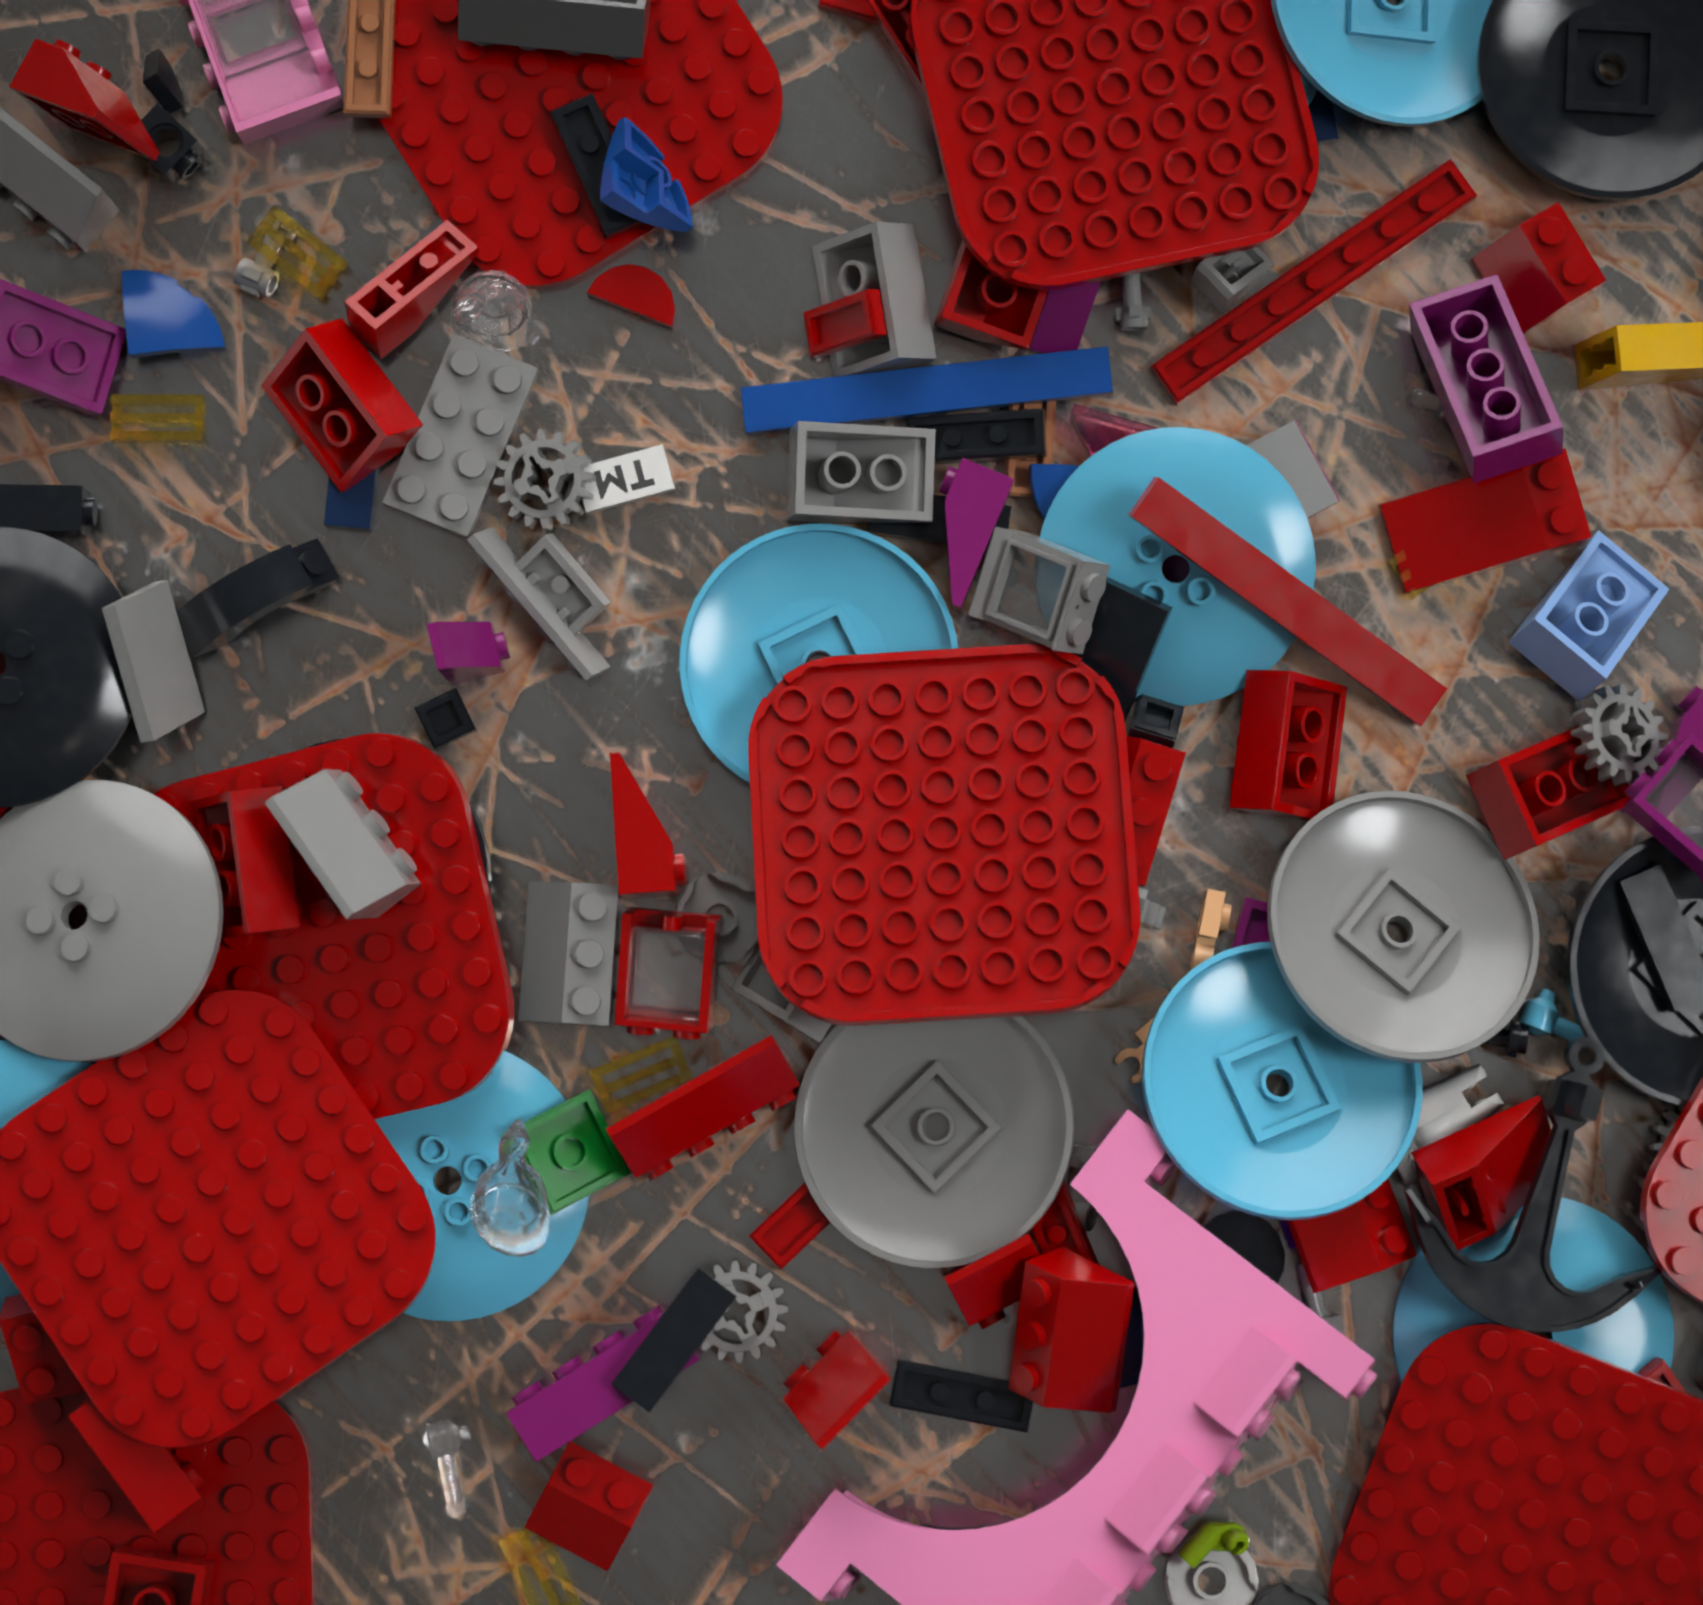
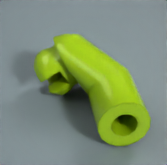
M1208 1521L1201 1525L1177 1553L1195 1569L1210 1551L1231 1552L1232 1555L1243 1554L1249 1547V1536L1246 1534L1243 1526L1235 1522Z

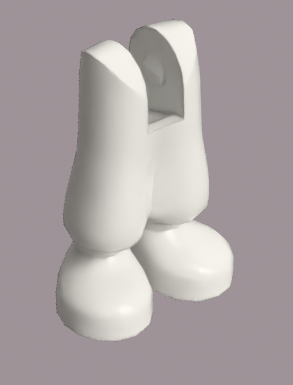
M1480 1064L1469 1067L1445 1080L1423 1088L1421 1114L1416 1133L1402 1161L1392 1172L1403 1187L1406 1188L1414 1183L1418 1176L1411 1152L1489 1118L1504 1106L1503 1100L1498 1093L1476 1101L1472 1107H1470L1462 1094V1091L1470 1090L1477 1082L1487 1077L1485 1070Z

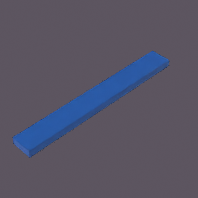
M1108 346L741 387L746 435L789 431L797 421L853 424L1113 395Z

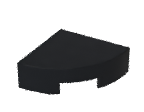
M157 49L146 55L143 74L144 85L169 114L183 108V97L178 80L160 49Z

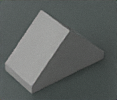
M1258 247L1206 258L1196 267L1191 282L1223 314L1268 272L1274 263Z

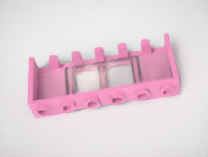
M179 0L182 7L190 4L195 20L187 22L197 49L205 46L210 59L209 63L203 65L212 90L221 89L226 104L218 108L228 133L236 131L244 145L328 115L330 112L344 107L343 95L308 0Z

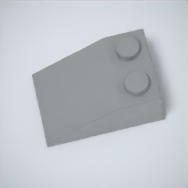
M797 421L789 429L786 521L821 523H931L933 521L936 429Z

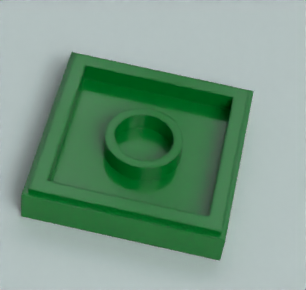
M590 1089L506 1131L546 1216L557 1213L631 1173L624 1158L606 1131L608 1125Z

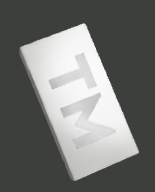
M663 444L591 463L584 468V471L596 475V481L586 483L585 489L594 495L593 499L582 498L587 515L675 491Z

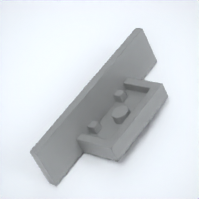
M493 527L477 532L467 539L475 549V555L479 562L487 569L494 571L505 584L507 595L515 603L522 605L535 620L536 629L543 637L554 642L565 655L564 660L574 673L588 681L605 673L611 667L581 631L612 602L553 533L544 535L521 559L518 558Z

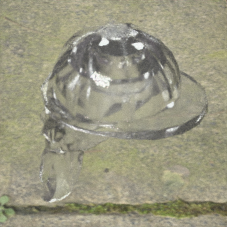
M504 270L478 271L458 286L452 302L454 311L452 317L454 323L464 330L475 342L500 352L517 350L528 343L535 332L536 314L526 287L515 277L509 275Z
M516 1119L501 1135L498 1147V1161L489 1166L480 1175L475 1184V1191L471 1194L468 1209L473 1227L492 1249L507 1256L517 1257L534 1254L543 1247L550 1226L547 1192L542 1177L526 1162L525 1155L530 1139L525 1124L521 1119Z

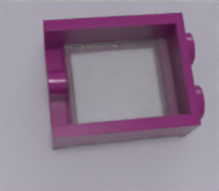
M1691 733L1680 743L1673 738L1654 758L1660 766L1650 777L1645 772L1640 774L1625 791V794L1631 799L1621 811L1628 813L1695 872L1703 884V742Z

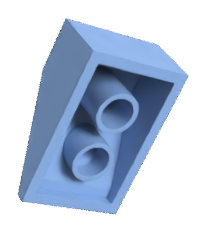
M1598 530L1528 614L1508 643L1580 702L1607 679L1669 591V588Z

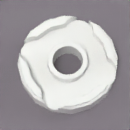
M1190 1536L1179 1544L1167 1560L1163 1581L1167 1599L1172 1605H1252L1255 1599L1259 1579L1255 1562L1247 1550L1240 1555H1232L1231 1552L1210 1551L1194 1569L1177 1553L1192 1537ZM1208 1567L1218 1568L1224 1575V1584L1215 1593H1205L1198 1586L1199 1574Z

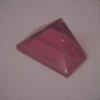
M1078 404L1073 405L1069 418L1089 457L1123 437L1157 428Z

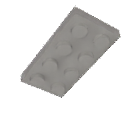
M453 334L418 416L423 426L404 449L382 503L384 506L468 539L474 530L492 487L493 480L499 470L496 462L502 461L505 456V447L507 444H510L540 372L539 368Z

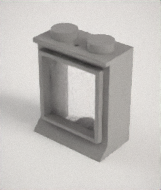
M995 527L968 616L993 623L1050 647L1054 651L1083 654L1086 642L1092 633V622L1099 600L1106 588V578L1110 565L1026 531Z

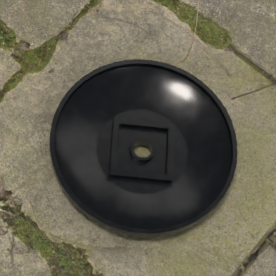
M1493 0L1482 24L1478 42L1477 77L1485 111L1497 135L1511 154L1528 170L1549 184L1569 193L1607 201L1635 200L1662 194L1682 185L1703 171V0ZM1606 58L1617 60L1623 69L1622 78L1608 80L1603 77L1599 69L1600 61Z
M0 527V653L6 659V668L0 675V808L19 807L35 803L58 794L78 781H82L115 748L132 716L102 612L103 607L122 598L119 591L97 565L78 550L48 535L11 527Z
M1703 826L1680 828L1687 837L1703 850ZM1651 836L1629 847L1612 860L1593 881L1583 897L1574 917L1569 935L1566 968L1568 990L1574 1013L1585 1037L1599 1041L1604 1048L1605 1065L1639 1092L1672 1105L1685 1107L1703 1077V1000L1676 1012H1669L1655 975L1650 968V963L1644 954L1624 907L1617 882L1661 864L1702 958L1703 884L1695 872L1654 836Z

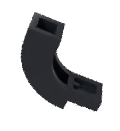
M318 538L293 548L289 544L272 551L218 580L183 605L177 611L186 647L192 658L229 644L245 628L273 610L332 586L340 577Z

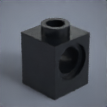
M157 103L141 120L157 149L168 138L179 139L180 144L177 151L172 155H159L156 161L146 159L174 184L180 177L182 179L189 177L199 167L202 161L200 156L205 151L198 140Z

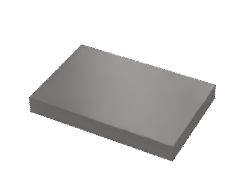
M168 580L153 582L103 607V616L140 742L155 741L205 713Z

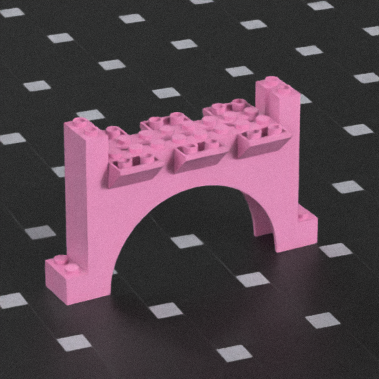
M1127 1109L1070 1183L1104 1218L1118 1239L1130 1263L1138 1287L1143 1313V1361L1138 1387L1122 1428L1105 1455L1081 1481L1047 1506L1024 1517L1000 1525L979 1529L942 1530L912 1524L892 1517L868 1505L848 1490L843 1494L838 1489H834L776 1566L819 1601H834L835 1598L838 1600L840 1597L845 1599L861 1579V1576L856 1573L859 1570L901 1605H1129L1125 1602L1131 1594L1129 1591L1133 1589L1136 1592H1140L1157 1571V1568L1151 1564L1155 1557L1161 1553L1172 1554L1189 1532L1183 1527L1191 1514L1201 1516L1218 1493L1211 1489L1217 1481L1216 1477L1219 1473L1228 1477L1244 1457V1454L1238 1450L1242 1443H1246L1251 1436L1258 1441L1275 1419L1269 1413L1279 1399L1288 1403L1303 1383L1299 1374L1302 1367L1345 1401H1348L1353 1394L1361 1399L1376 1380L1377 1374L1372 1371L1376 1364L1375 1359L1152 1188L1156 1182L1163 1186L1173 1175L1177 1166L1162 1147L1154 1129Z

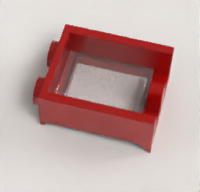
M630 907L622 913L614 1025L627 1026L626 1032L635 1035H653L655 1029L673 1030V1037L689 1040L700 1039L701 1033L707 1034L713 1028L719 935L723 915Z

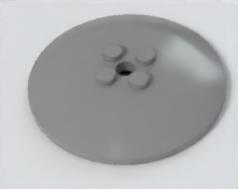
M83 780L44 800L25 806L14 807L0 819L1 1036L16 1046L50 1059L67 1062L102 1061L125 1055L152 1042L170 1029L194 1003L212 971L219 950L223 926V896L219 875L207 845L194 826L172 805L141 788L122 782ZM84 904L88 912L87 920L82 927L72 929L68 921L69 914L75 906Z
M1404 791L1368 792L1336 802L1309 820L1292 838L1285 848L1271 880L1267 909L1268 931L1276 963L1288 988L1304 1010L1322 1028L1342 1042L1364 1053L1405 1063L1435 1062L1460 1056L1479 1047L1502 1030L1516 1015L1532 986L1539 958L1540 933L1535 903L1528 883L1513 857L1506 860L1503 859L1492 833L1473 817L1448 803L1425 795ZM1388 922H1397L1404 927L1407 933L1406 942L1398 943L1389 937L1386 929Z
M1023 1016L865 1026L836 1025L822 1041L805 1071L799 1088L794 1120L795 1146L803 1178L811 1196L831 1224L850 1241L877 1257L901 1265L930 1269L968 1265L1029 1232L1047 1212L1064 1182L1071 1160L1075 1130L1073 1103L1065 1073L1047 1041ZM941 1113L947 1117L950 1129L945 1138L935 1141L927 1135L925 1125L931 1115Z

